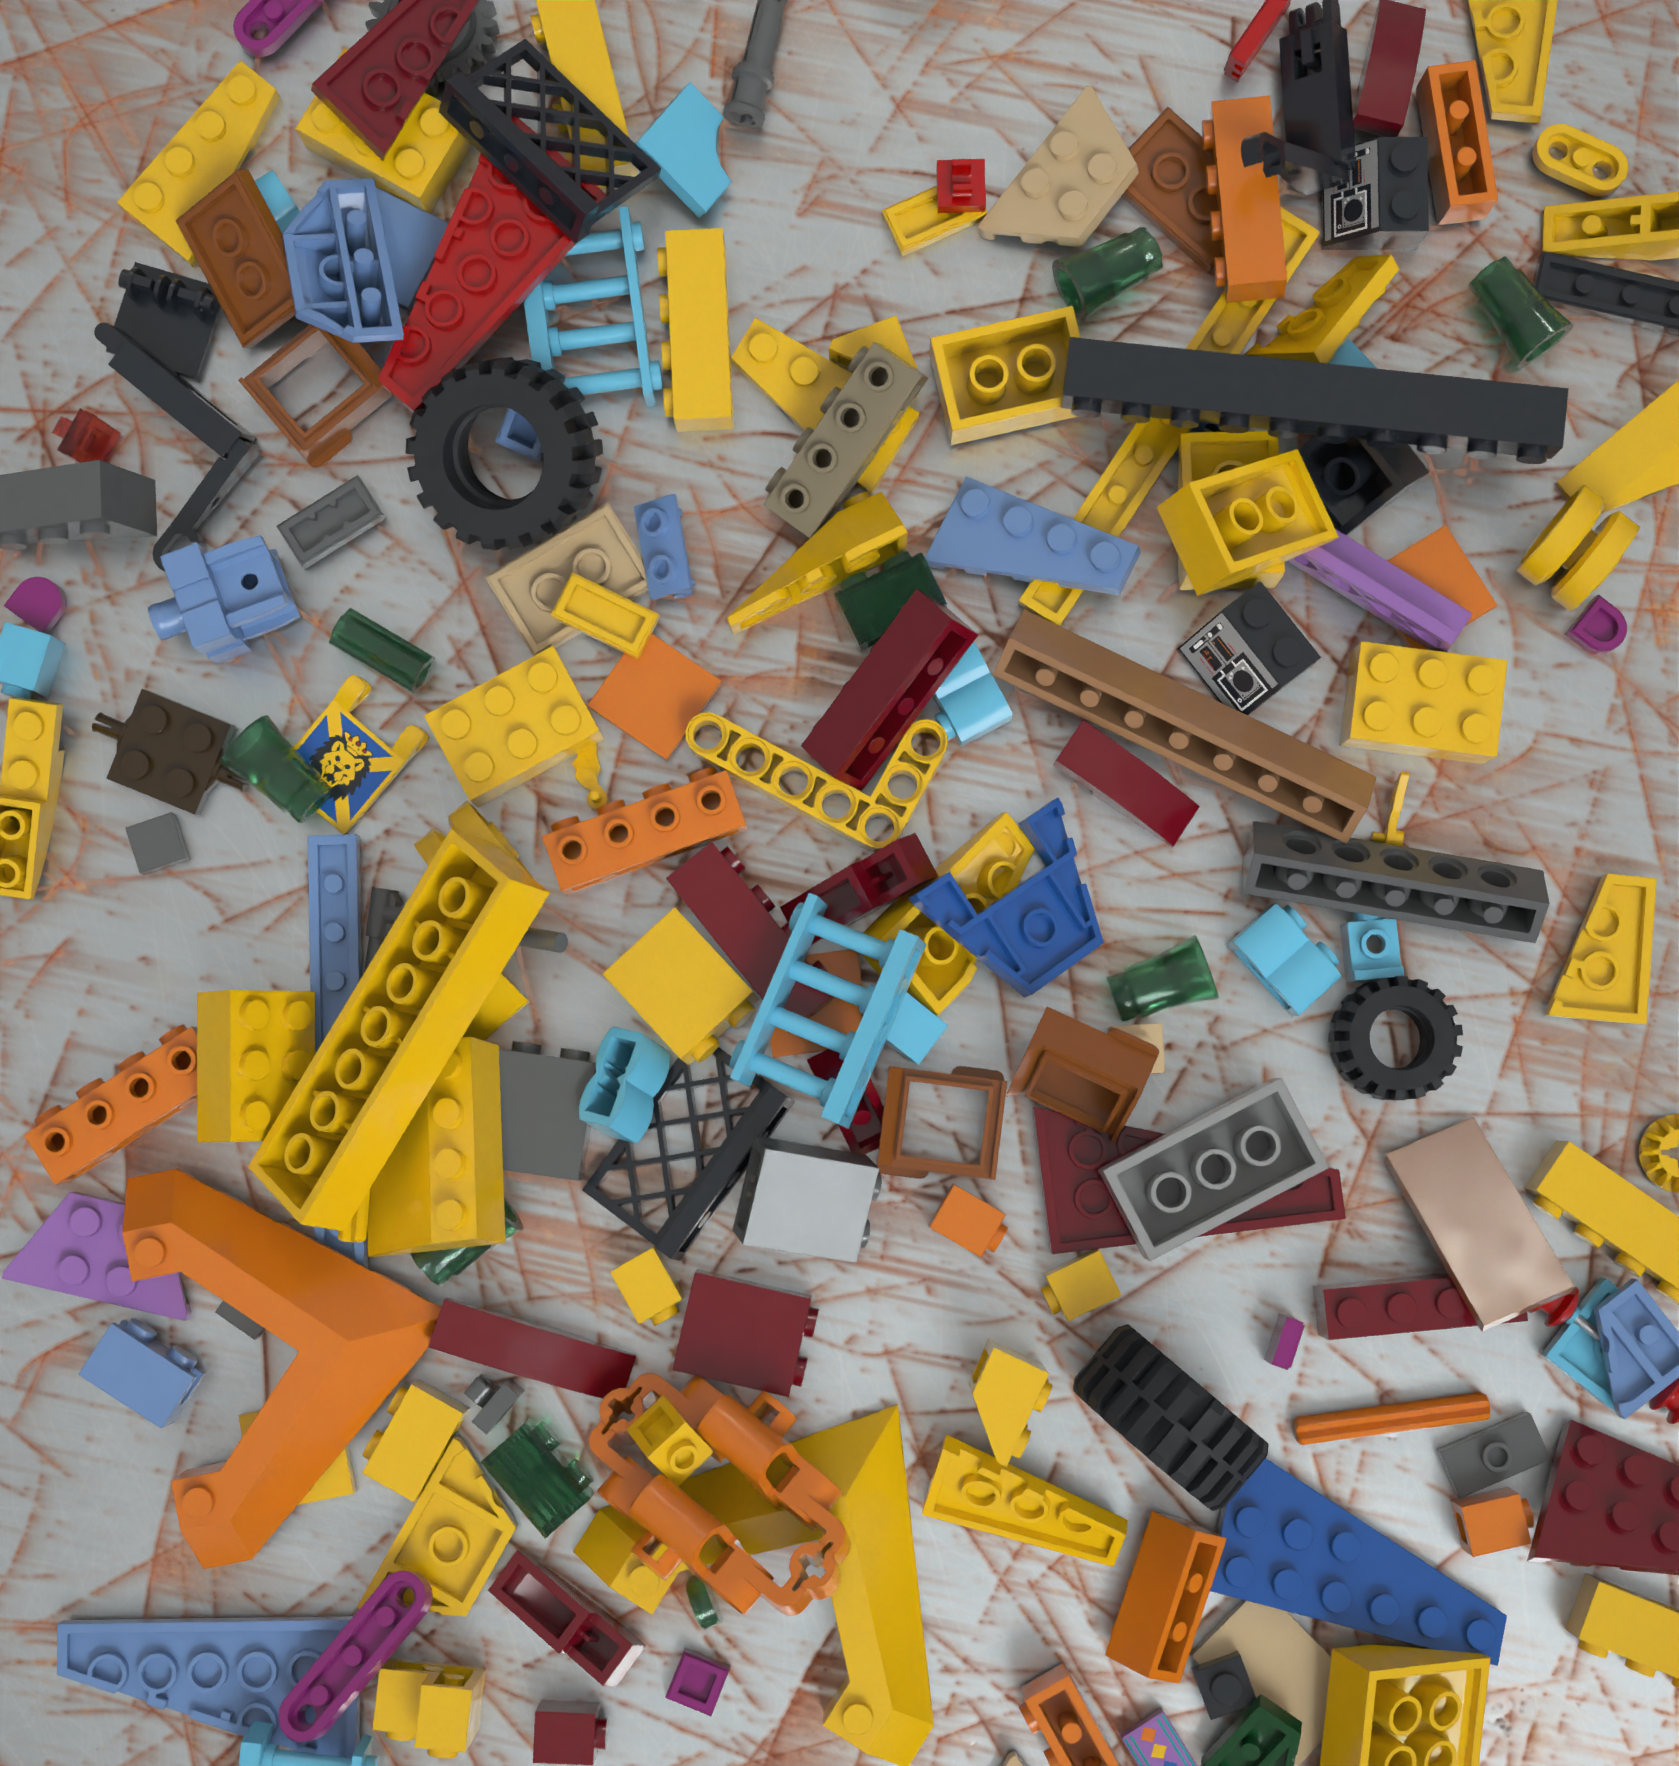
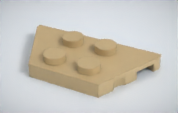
M1087 85L979 223L977 228L981 237L994 240L995 235L1020 236L1022 242L1041 244L1052 241L1062 246L1082 247L1139 174L1137 163L1093 88Z

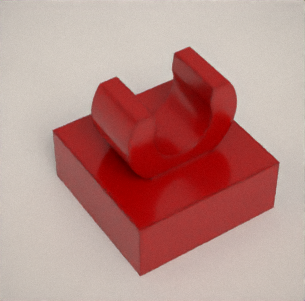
M985 159L937 160V213L985 212Z

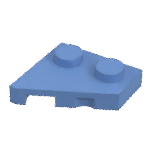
M1633 1278L1593 1308L1614 1411L1623 1419L1629 1417L1679 1378V1332L1639 1280Z

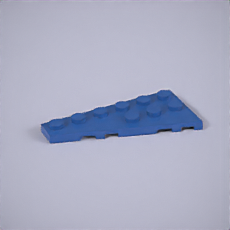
M1264 1459L1226 1507L1221 1509L1217 1534L1226 1537L1227 1540L1210 1592L1429 1649L1482 1653L1491 1657L1490 1665L1498 1666L1507 1615L1268 1459Z

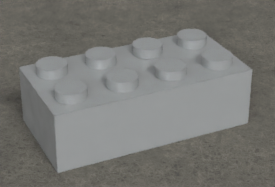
M1272 1078L1097 1170L1143 1258L1152 1261L1328 1169L1329 1166L1283 1079Z

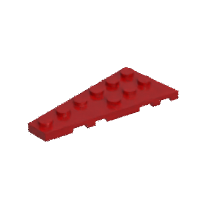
M512 117V122L524 133L537 134L521 119ZM546 150V154L558 166L572 168V164L560 153ZM481 153L478 158L479 164L468 188H464L434 254L435 261L426 280L422 281L415 296L416 302L405 326H402L403 340H395L378 377L379 383L412 413H414V410L425 407L422 397L428 389L440 385L441 377L452 370L461 369L576 245ZM581 183V188L596 203L606 197V194L596 185Z

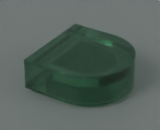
M695 1575L689 1577L686 1591L701 1628L706 1630L722 1623L723 1615L713 1590Z

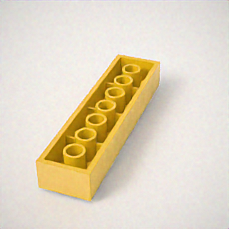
M452 828L450 829L248 1165V1168L300 1224L338 1231L346 1229L550 894L548 890L493 843Z

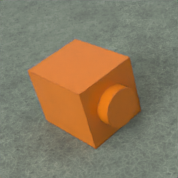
M953 1183L928 1225L929 1228L979 1257L983 1256L986 1249L994 1253L1008 1229L1006 1225L1001 1223L1006 1215L1005 1213Z
M1504 1487L1465 1496L1461 1499L1450 1500L1461 1548L1472 1557L1532 1544L1528 1529L1534 1528V1517L1530 1504L1526 1498L1521 1499L1520 1494L1511 1488Z

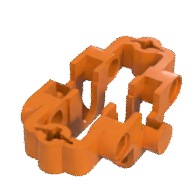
M655 1373L640 1375L629 1388L612 1390L604 1397L599 1411L601 1421L590 1434L589 1446L597 1459L611 1474L598 1488L597 1492L644 1533L630 1552L647 1568L666 1581L680 1562H683L692 1574L744 1616L760 1596L780 1613L786 1616H794L800 1614L813 1599L822 1600L836 1592L841 1581L839 1566L850 1552L851 1542L844 1525L828 1511L840 1498L842 1492L824 1474L802 1458L793 1445L783 1438L797 1419L782 1403L767 1392L762 1391L746 1409L729 1394L723 1395L702 1377L693 1375L679 1392ZM663 1394L678 1409L696 1433L713 1450L711 1456L716 1461L721 1463L724 1458L729 1460L745 1475L757 1494L774 1508L783 1507L811 1530L817 1528L824 1534L818 1543L809 1542L801 1545L794 1551L789 1564L791 1577L783 1587H779L774 1583V1577L744 1551L739 1540L731 1533L727 1526L665 1475L660 1473L654 1477L629 1456L626 1455L623 1458L617 1453L623 1445L636 1444L626 1429ZM622 1412L629 1415L634 1414L633 1419L629 1422L625 1419L619 1420L618 1417ZM772 1412L776 1417L768 1426L763 1421ZM780 1455L783 1463L790 1467V1470L774 1488L766 1478V1472L776 1456ZM714 1535L726 1548L708 1569L699 1559V1554L706 1541ZM664 1544L668 1549L658 1561H655L652 1556ZM810 1564L817 1568L822 1565L825 1574L821 1578L816 1575L809 1577L805 1570Z

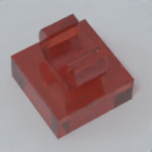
M81 408L73 421L61 416L52 431L54 435L63 439L57 451L75 463L95 460L106 462L121 435L120 432L96 415Z

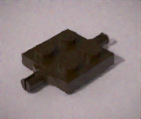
M141 689L133 712L125 723L102 712H99L94 719L111 726V728L93 723V732H98L118 740L117 752L106 778L108 780L195 815H201L210 791L218 782L236 788L241 792H245L249 784L234 779L232 776L244 781H251L252 773L226 764L227 747L236 725L146 689Z

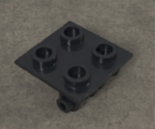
M137 262L134 263L131 270L123 269L119 276L118 285L126 290L114 326L128 333L176 373L198 379L221 308L217 296L212 291L209 283ZM106 348L107 353L114 354L111 350Z

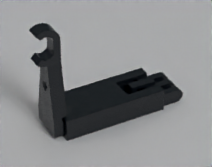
M1323 0L1322 8L1318 2L1311 3L1306 6L1305 13L1302 8L1291 10L1289 12L1290 35L1279 38L1286 142L1267 132H1262L1244 138L1241 144V157L1244 167L1263 161V172L1266 178L1280 175L1296 190L1306 195L1349 183V170L1357 168L1347 29L1341 26L1338 0Z
M100 323L95 327L94 335L98 341L115 354L108 365L221 456L218 457L177 517L154 545L153 560L157 567L165 572L160 556L167 554L168 550L181 535H186L192 543L204 542L201 533L197 529L251 467L262 450L253 444L256 439L253 434L146 347L142 346L124 330L108 323Z

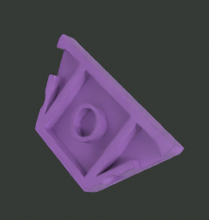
M69 1192L7 1266L2 1275V1279L183 1321L190 1320L192 1313L190 1303L186 1304L180 1277L183 1274L182 1272L134 1282L131 1281L122 1234L125 1203L80 1192Z

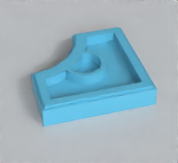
M690 82L677 94L635 144L661 168L659 178L700 218L710 209L732 181L721 167L716 151L717 130L724 117Z

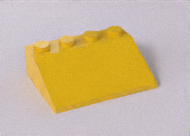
M474 1037L461 1038L370 1188L367 1228L368 1257L506 1243L499 1045Z
M1376 1644L1333 1648L1320 1766H1479L1491 1657L1482 1653Z

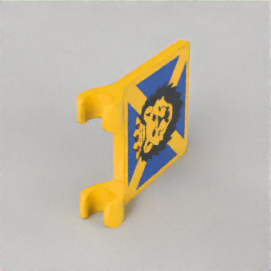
M351 675L346 679L332 702L272 772L275 777L343 835L348 834L404 766L429 741L428 733L421 727L409 725L391 748L350 712L369 695L372 689L366 680L356 675Z

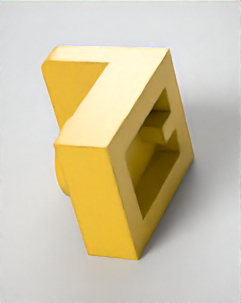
M664 1394L626 1429L645 1456L677 1486L684 1482L713 1453L711 1447L696 1433Z

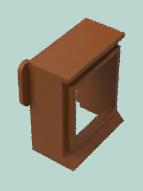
M311 324L244 379L241 377L238 380L308 464L315 469L324 467L347 448L353 440L350 430L393 396L378 381L382 369L359 342H350ZM329 342L364 384L304 433L268 389L303 360L311 357Z
M1047 1006L1006 1097L1025 1093V1097L1104 1134L1107 1132L1113 1134L1111 1141L1116 1142L1141 1097L1159 1055V1049L1155 1045L1118 1028H1110L1106 1034Z
M888 1066V1080L879 1151L876 1161L879 1172L885 1175L922 1179L930 1171L995 1180L1007 1081H1004L1003 1074L997 1070L966 1066L955 1067L951 1074ZM910 1081L988 1091L979 1165L901 1155Z

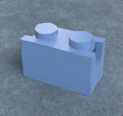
M131 1318L129 1322L121 1320L119 1325L115 1322L111 1323L78 1375L159 1428H164L174 1423L206 1374L205 1371L196 1366L198 1359L189 1351L179 1346L172 1345L171 1348H168L154 1339L157 1332L140 1320Z

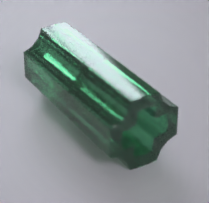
M349 608L344 615H341L332 630L329 644L413 694L423 685L435 660L434 656L352 608Z

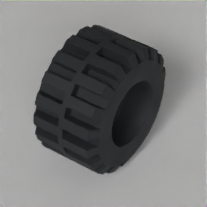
M1408 976L1382 978L1357 987L1354 993L1347 995L1340 1002L1343 1006L1340 1011L1334 1012L1331 1022L1335 1023L1334 1031L1329 1032L1328 1042H1333L1335 1052L1330 1053L1333 1063H1339L1342 1069L1338 1073L1345 1081H1351L1355 1085L1353 1087L1355 1090L1362 1094L1372 1095V1098L1380 1100L1417 1099L1426 1096L1428 1091H1436L1444 1085L1442 1079L1445 1076H1452L1457 1066L1452 1064L1455 1057H1461L1463 1046L1457 1045V1036L1463 1035L1462 1024L1455 1025L1453 1016L1458 1013L1453 1004H1445L1443 999L1446 995L1439 989L1432 990L1428 988V982L1421 979L1411 980L1408 979ZM1387 1010H1400L1414 1021L1419 1031L1420 1044L1415 1058L1402 1068L1387 1067L1377 1059L1371 1048L1370 1031L1373 1022L1379 1014Z

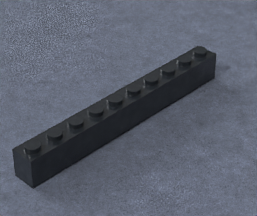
M1070 337L1061 408L1071 409L1073 415L1084 418L1100 417L1101 412L1121 414L1120 418L1122 420L1132 423H1146L1152 417L1170 419L1172 426L1180 428H1196L1199 426V423L1219 424V429L1228 433H1245L1249 431V428L1267 429L1270 436L1277 438H1295L1298 436V433L1318 435V440L1325 443H1345L1348 441V438L1367 440L1368 446L1381 449L1395 448L1397 443L1417 445L1419 452L1428 454L1445 453L1447 448L1467 450L1466 455L1476 459H1492L1497 454L1516 455V461L1520 463L1542 464L1547 459H1552L1563 448L1569 388Z

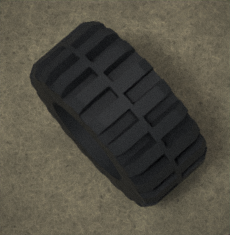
M513 357L496 358L468 364L464 368L452 370L441 377V384L430 387L422 397L425 407L414 410L409 424L417 429L416 436L406 438L405 451L406 454H414L415 466L408 467L407 471L410 482L419 480L423 492L416 496L423 509L433 506L438 512L433 521L443 530L451 527L457 529L456 539L467 544L480 541L483 549L499 550L503 547H509L512 550L526 547L550 537L576 520V513L586 508L593 497V494L589 491L591 485L599 483L602 468L595 466L596 456L603 454L602 439L594 440L591 427L597 426L598 422L593 411L589 413L584 412L580 403L586 398L577 387L568 389L563 384L566 377L555 369L545 371L541 369L540 362L529 359L518 361L514 360ZM495 407L512 409L530 423L540 440L543 452L542 473L535 489L524 497L506 499L494 494L480 482L472 469L468 455L469 434L477 417L488 409Z
M1129 1324L1117 1327L1074 1378L1073 1391L1092 1410L1211 1511L1225 1508L1268 1455L1269 1444Z

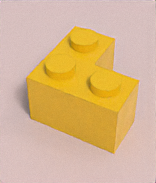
M389 1658L379 1670L373 1730L386 1731V1737L392 1740L410 1741L415 1739L414 1748L428 1749L427 1754L432 1757L455 1758L458 1756V1752L465 1753L480 1729L486 1668Z

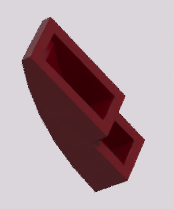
M1379 0L1357 88L1358 95L1353 112L1354 129L1384 137H1397L1404 126L1414 83L1426 9L1391 0Z
M1082 720L1053 764V766L1093 791V796L1171 847H1174L1200 807L1158 772L1084 720Z
M916 833L893 841L860 862L849 865L782 905L780 909L787 922H790L795 907L800 902L804 904L808 894L811 893L821 898L828 905L823 917L849 926L936 878L938 874ZM815 935L811 946L824 938Z
M522 1550L516 1551L488 1589L494 1597L557 1653L567 1654L602 1686H617L646 1647L645 1643L600 1606Z

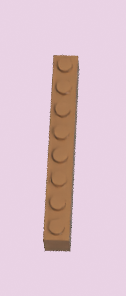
M1025 609L1010 635L992 674L1346 844L1369 807L1376 776Z

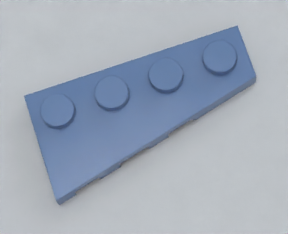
M966 476L923 561L927 567L944 569V566L965 569L966 573L979 575L992 573L1012 576L1014 580L1026 582L1040 580L1058 583L1060 587L1120 595L1141 551L1138 545Z

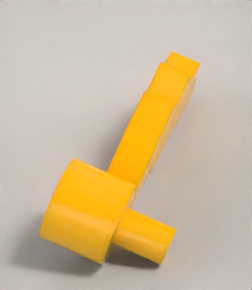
M596 742L577 752V758L572 763L576 769L574 777L585 789L590 791L586 800L589 807L595 813H597V808L611 803L610 798L601 788L598 781V776L602 769L598 758V743Z
M1400 772L1390 797L1386 829L1384 833L1372 831L1370 841L1398 846L1403 845L1404 831L1397 830V824L1410 773Z

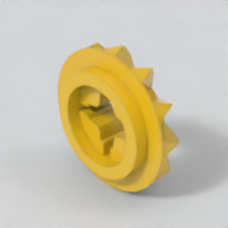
M1679 1114L1667 1115L1654 1121L1644 1132L1639 1145V1159L1646 1176L1661 1189L1679 1193L1678 1161L1675 1158H1669V1155H1661V1150L1678 1147Z

